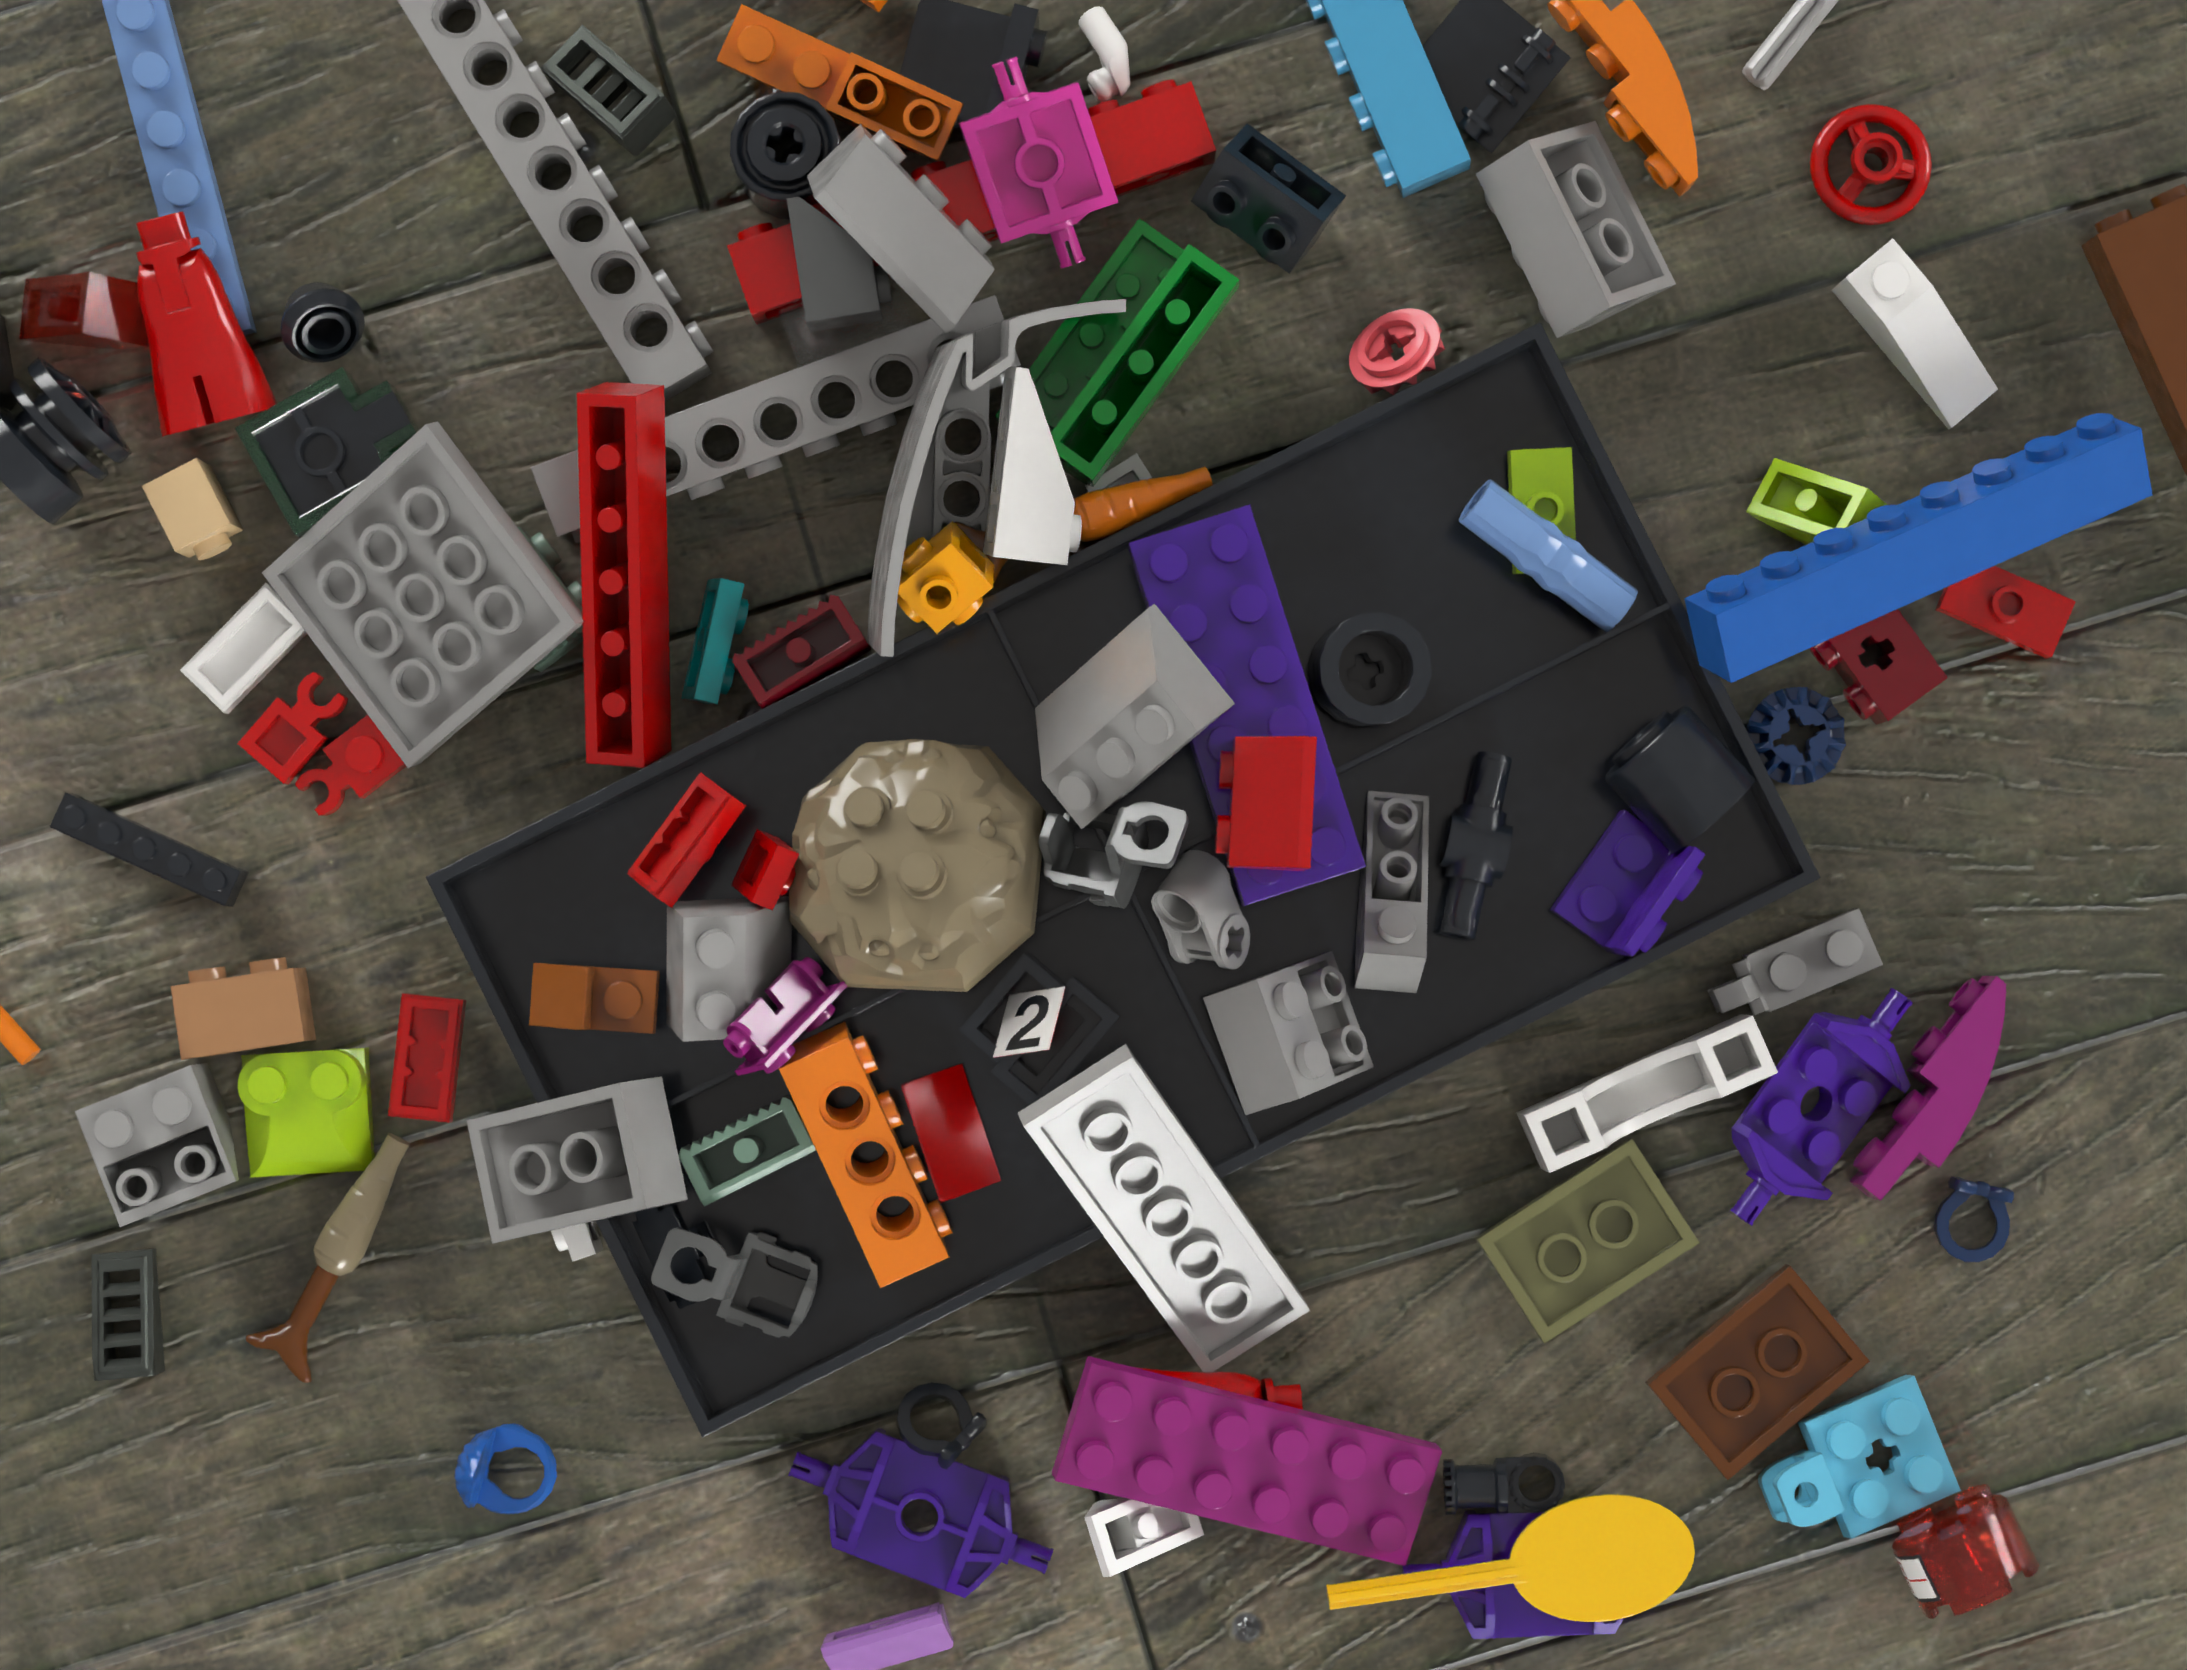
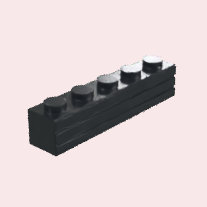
M65 792L50 825L52 829L223 906H234L249 873L73 793Z

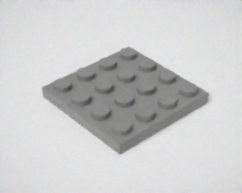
M438 421L425 424L262 572L407 768L422 763L583 625L584 622L581 611Z

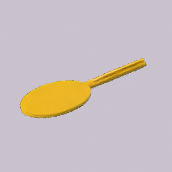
M1593 1495L1562 1503L1535 1518L1517 1537L1509 1559L1326 1585L1329 1609L1333 1610L1514 1584L1517 1591L1527 1602L1552 1616L1580 1622L1612 1621L1642 1613L1671 1596L1682 1585L1691 1571L1695 1555L1694 1542L1685 1523L1669 1509L1658 1503L1630 1495Z

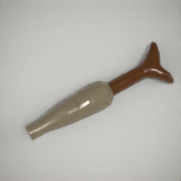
M387 1134L377 1155L350 1188L322 1229L313 1249L317 1266L291 1312L289 1319L275 1328L246 1335V1341L252 1346L276 1350L288 1369L301 1382H312L308 1363V1334L310 1328L314 1324L338 1277L354 1271L364 1257L385 1207L397 1168L409 1147V1143L394 1134Z

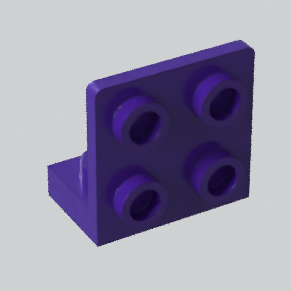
M1620 810L1555 901L1550 911L1608 953L1634 956L1638 949L1646 953L1663 933L1667 922L1661 919L1672 901L1676 898L1682 902L1700 881L1703 871L1697 866L1704 858L1705 853L1695 846H1685L1679 851L1671 853L1644 823L1626 810Z

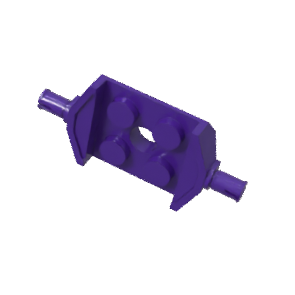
M1890 988L1889 993L1873 1013L1871 1019L1860 1015L1857 1020L1827 1012L1814 1013L1776 1066L1778 1073L1767 1078L1731 1128L1732 1141L1749 1168L1746 1175L1753 1180L1734 1207L1730 1209L1732 1213L1752 1226L1755 1219L1771 1199V1196H1777L1779 1192L1785 1195L1828 1200L1833 1192L1821 1184L1889 1089L1893 1086L1906 1093L1911 1086L1896 1048L1889 1041L1892 1037L1890 1032L1907 1009L1912 1006L1913 1002L1907 999L1906 996L1897 990ZM1818 1086L1820 1094L1816 1106L1810 1112L1802 1114L1800 1105L1803 1096L1808 1090Z
M880 1428L871 1433L840 1465L834 1463L831 1466L799 1451L795 1456L788 1476L823 1487V1494L828 1496L832 1548L966 1598L1001 1562L1008 1564L1009 1559L1038 1570L1043 1574L1047 1570L1048 1561H1050L1054 1549L1019 1538L1018 1533L1013 1531L1010 1479L1006 1476L1000 1475L999 1478L954 1461L947 1470L943 1469L938 1464L939 1457L921 1455L910 1449L904 1441L885 1434L886 1431ZM915 1499H924L932 1503L938 1514L936 1525L926 1532H915L909 1529L902 1518V1510L907 1503Z
M1465 1510L1445 1557L1446 1560H1440V1564L1402 1565V1574L1509 1559L1512 1547L1523 1529L1546 1511H1540L1539 1513L1477 1514L1475 1510ZM1514 1584L1449 1593L1473 1639L1615 1634L1623 1619L1603 1622H1580L1552 1616L1527 1602L1517 1591Z

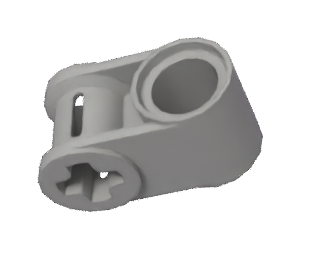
M1189 850L1182 855L1154 893L1151 900L1152 909L1159 918L1168 941L1170 955L1175 961L1189 964L1193 963L1196 959L1215 961L1223 969H1238L1248 954L1250 946L1249 925L1240 910L1226 867L1216 857L1200 850Z

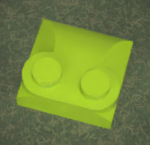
M369 1047L241 1055L242 1070L238 1078V1093L244 1103L250 1178L364 1171L375 1157Z

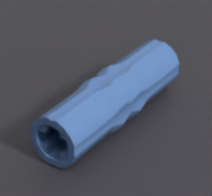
M1491 479L1487 480L1472 496L1458 519L1462 525L1505 556L1519 571L1531 576L1543 589L1557 595L1604 632L1610 631L1621 621L1638 594L1636 588L1589 554L1579 542L1564 535L1554 523L1540 517Z

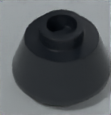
M313 282L299 287L291 294L285 306L280 330L286 348L294 356L307 362L325 363L343 357L358 344L364 331L365 319L360 305L352 296L330 284Z

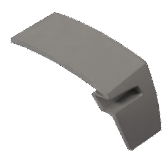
M1126 299L1066 305L1015 316L962 335L936 348L922 380L904 431L886 495L871 582L867 642L880 656L893 657L895 617L905 549L920 537H924L929 541L952 521L954 523L955 521L961 522L973 529L986 531L990 500L991 433L989 427L990 380L1014 364L1015 345L1020 333L1028 327L1053 320L1093 314L1126 312ZM961 418L970 419L975 422L980 432L978 445L969 453L964 454L953 452L945 442L946 428L951 422ZM955 481H968L978 491V503L974 510L968 514H953L944 506V492Z

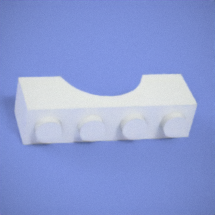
M1740 1014L1516 1113L1540 1168L1551 1173L1607 1148L1618 1139L1650 1123L1689 1107L1722 1098L1777 1074L1778 1071L1753 1015Z

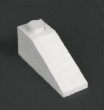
M1893 238L1832 289L1833 293L1948 429L1954 427L1998 390L1933 285Z
M1010 366L1005 370L983 553L992 557L1067 565L1069 552L1076 553L1079 548L1082 531L1081 515L1074 514L1075 501L1029 368Z

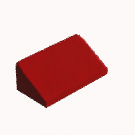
M963 1063L901 1084L940 1203L1002 1181Z

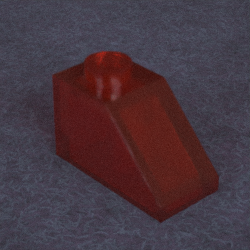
M92 272L25 279L19 339L30 342L114 350L148 347L145 322L139 303L137 282Z

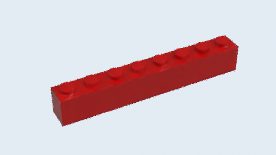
M1174 79L1161 81L1142 90V99L1119 106L1117 100H1109L1088 108L1117 197L1215 163L1216 148L1192 81L1177 86ZM969 152L970 160L946 167L944 161H937L921 166L910 173L915 181L925 174L950 201L943 210L958 226L968 219L989 242L999 239ZM820 203L811 205L843 228ZM767 222L754 225L737 234L739 241L727 245L756 325L803 309L791 224L773 229L772 223Z

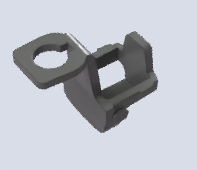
M1147 801L1137 802L1129 807H1121L1117 815L1102 813L1086 825V827L1111 832L1105 847L1106 852L1075 846L1073 831L1075 825L1078 824L1067 811L1063 816L1048 813L1038 840L1045 861L1044 876L1048 883L1056 887L1091 894L1089 900L1095 905L1125 909L1135 889L1142 866L1168 869L1174 865L1189 824V818L1184 810ZM1159 820L1168 826V837L1159 847L1148 850L1149 836L1144 822Z
M673 1228L666 1236L652 1272L651 1281L655 1286L685 1300L697 1302L709 1298L722 1300L716 1316L724 1318L726 1322L743 1327L744 1323L762 1329L765 1334L778 1338L781 1336L790 1337L803 1322L812 1305L817 1288L818 1264L811 1261V1257L796 1250L791 1252L775 1245L777 1238L761 1231L759 1233L749 1231L740 1254L727 1256L722 1245L714 1239L684 1229ZM685 1247H693L702 1251L707 1258L708 1265L717 1268L713 1280L710 1281L703 1278L693 1284L682 1283L672 1273L671 1261L674 1254ZM768 1254L811 1270L807 1281L770 1267L767 1263ZM760 1297L795 1310L789 1327L752 1313L747 1309L750 1301L753 1298Z

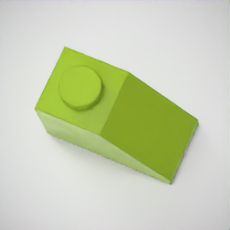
M1774 458L1746 512L1752 517L1807 545L1814 542V537L1820 532L1833 528H1846L1866 519L1867 514L1871 510L1887 504L1866 487Z

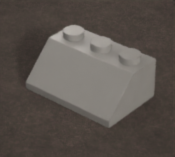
M1596 121L1527 140L1476 173L1484 190L1485 201L1489 209L1496 215L1511 245L1513 258L1524 271L1538 300L1540 313L1545 321L1550 324L1556 338L1588 328L1676 284Z
M860 124L807 175L813 196L947 334L956 326L995 270L985 254L992 245L968 219L958 226L944 212L943 208L950 201L925 174L915 181L900 166V163L907 156L882 129L872 136Z
M1155 604L1146 609L1035 708L1042 781L1081 829L1125 797L1235 704Z

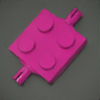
M1018 57L1006 59L1013 80L1012 85L1004 62L1001 61L992 65L1005 101L999 103L989 113L963 121L959 125L1000 243L1002 244L1030 233H1050L1060 262V268L1072 266V262L1065 245L1066 241L1076 264L1086 260L1073 225L1077 224L1090 212L1118 203V199L1079 83L1074 82L1049 92H1028L1018 63Z

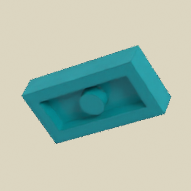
M724 578L708 579L682 699L703 704H718L720 694L726 695L729 692L735 672L733 659L728 658L733 634H741L748 614V599L741 598L744 583Z

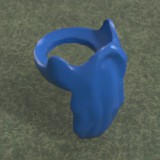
M511 1423L476 1434L471 1442L464 1445L463 1452L458 1456V1464L454 1473L456 1489L466 1507L474 1508L478 1503L491 1512L517 1514L527 1512L539 1506L552 1492L557 1478V1464L550 1446L539 1435L530 1432L522 1425ZM514 1447H523L536 1453L544 1465V1479L540 1488L531 1496L524 1498H513L503 1493L496 1483L490 1481L488 1477L489 1463L495 1452H503Z

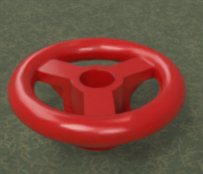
M1865 104L1854 106L1838 113L1818 133L1811 151L1810 173L1818 196L1833 213L1857 224L1880 225L1901 218L1919 203L1928 187L1931 176V153L1924 134L1908 116L1888 106ZM1866 123L1883 124L1898 132L1908 144L1913 160L1903 159L1902 147L1893 136L1883 132L1870 134ZM1846 130L1853 147L1851 154L1853 173L1837 190L1829 174L1828 160L1834 142ZM1865 154H1875L1880 158L1882 162L1881 171H1872L1865 165ZM1891 178L1910 181L1905 191L1888 204L1877 207H1865L1853 203L1868 184H1883Z

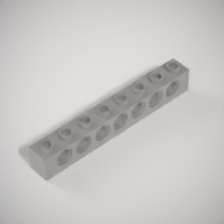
M397 0L631 383L664 385L666 402L712 374L704 358L714 351L695 320L683 326L672 308L673 305L682 300L663 268L652 274L640 254L650 248L631 216L620 222L608 202L618 197L616 191L599 164L590 170L585 166L577 150L587 145L568 113L563 114L559 118L555 117L545 98L555 92L536 61L524 66L513 47L521 43L523 39L505 10L502 9L493 15L484 0ZM460 9L475 11V21L470 29L463 33L447 31L448 19L455 11ZM493 60L507 63V73L501 82L490 86L478 82L479 72L486 63ZM533 112L539 115V125L533 134L524 138L510 135L511 122L518 114ZM562 163L571 167V177L565 186L557 190H549L542 187V175L549 166ZM586 215L601 217L603 219V229L596 239L590 242H580L573 238V228L580 218ZM625 266L635 271L634 284L627 292L611 294L605 291V279L611 270ZM651 318L665 321L667 323V334L661 343L652 347L642 346L637 343L636 332L642 322Z
M993 295L970 304L956 326L947 334L932 319H928L665 417V446L673 449L681 460V470L678 476L673 481L666 482V496L687 489L690 500H694L725 488L721 476L744 468L748 479L782 467L779 455L802 446L807 458L839 446L840 443L836 433L859 425L863 436L898 424L894 412L914 405L926 370L936 347L941 342L949 339L954 340L962 335L1004 320L996 296ZM1016 350L1015 361L1011 367H1017L1021 365ZM888 361H900L912 373V385L908 392L900 397L886 396L877 387V371ZM1005 371L990 380V389L1004 384ZM842 382L853 391L855 404L853 410L846 417L839 419L831 418L821 410L819 394L827 384ZM776 403L789 406L797 417V426L794 433L783 440L769 437L764 432L761 423L764 411L770 405ZM716 425L729 426L738 436L739 448L735 456L730 460H715L705 449V436ZM578 450L530 468L557 537L572 532L575 543L580 542Z

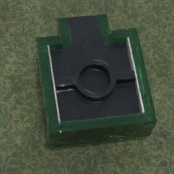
M341 367L270 407L268 410L235 427V430L292 531L301 538L417 433L419 428L398 391L387 380L362 394L352 374Z

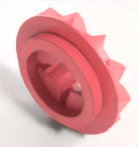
M1406 308L1386 313L1366 326L1354 341L1349 355L1351 373L1357 382L1362 383L1371 394L1384 389L1390 394L1395 395L1403 383L1417 384V376L1421 372L1436 370L1434 357L1445 350L1440 336L1442 330L1436 320L1423 310ZM1394 343L1397 344L1398 348L1402 347L1405 353L1403 357L1394 361L1391 354L1394 352L1391 348V345Z

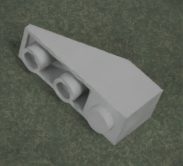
M1368 791L1362 852L1366 867L1361 868L1356 928L1355 988L1417 993L1427 959L1429 796Z

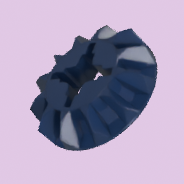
M1808 687L1784 688L1768 695L1754 709L1747 727V733L1770 778L1784 784L1802 785L1822 778L1836 767V763L1846 746L1844 734L1845 719L1839 715L1830 698ZM1788 710H1790L1792 718H1796L1799 726L1810 725L1815 727L1819 725L1820 727L1819 732L1813 733V737L1805 741L1807 751L1804 753L1807 761H1805L1803 753H1799L1795 745L1785 746L1781 744L1774 747L1773 741L1781 738L1782 734L1790 730Z

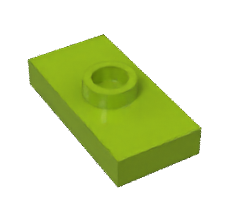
M1572 447L1507 451L1509 493L1540 517L1554 523L1564 535L1576 540ZM1512 564L1513 574H1525Z

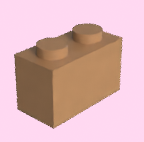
M286 957L249 962L250 974L227 978L225 966L189 971L188 984L171 986L181 1060L316 1040L306 967L288 968Z

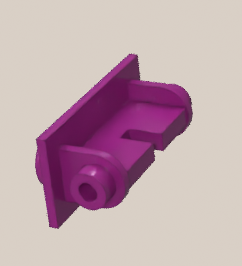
M805 957L802 961H792L764 990L778 1007V1010L774 1013L762 997L757 998L727 1027L728 1036L723 1040L725 1048L737 1058H742L743 1056L746 1058L735 1070V1073L740 1076L764 1070L769 1074L784 1065L796 1051L792 1043L804 1031L811 1032L832 1016L836 1009L832 1002L847 987L846 983L843 981L825 986L820 980L823 970L815 960Z

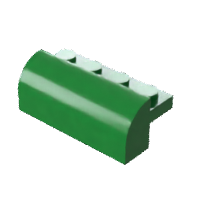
M1140 218L1077 302V304L1101 300L1126 299V312L1066 318L1029 368L1064 472L1091 487L1095 486L1239 288V279L1190 244L1185 249H1182ZM1000 409L995 415V419L998 422L1000 417Z

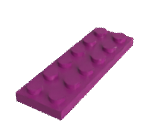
M1087 1356L1053 1466L1052 1475L1057 1482L1406 1566L1442 1450L1434 1442Z

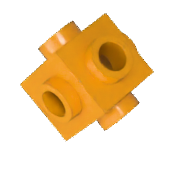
M952 521L929 541L924 537H920L905 549L897 603L910 619L916 623L924 620L938 634L952 621L956 625H960L978 611L983 603L982 596L993 588L994 564Z

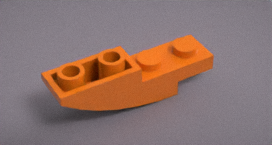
M1551 0L1547 3L1551 15L1565 31L1570 33L1572 30H1575L1587 44L1589 49L1586 50V56L1594 69L1606 80L1613 76L1618 82V85L1611 89L1603 102L1609 110L1605 113L1609 125L1623 141L1629 142L1633 139L1647 156V159L1644 160V166L1653 180L1665 190L1671 186L1680 197L1698 179L1696 142L1690 112L1680 81L1666 50L1651 24L1633 0H1624L1612 11L1609 10L1602 0Z
M741 4L716 60L719 64L775 89L776 92H798L814 99L833 118L856 128L861 124L872 135H875L882 129L898 146L938 162L964 106L963 103L857 54L852 52L849 54Z

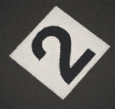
M1065 986L1009 995L993 1058L1050 1050Z

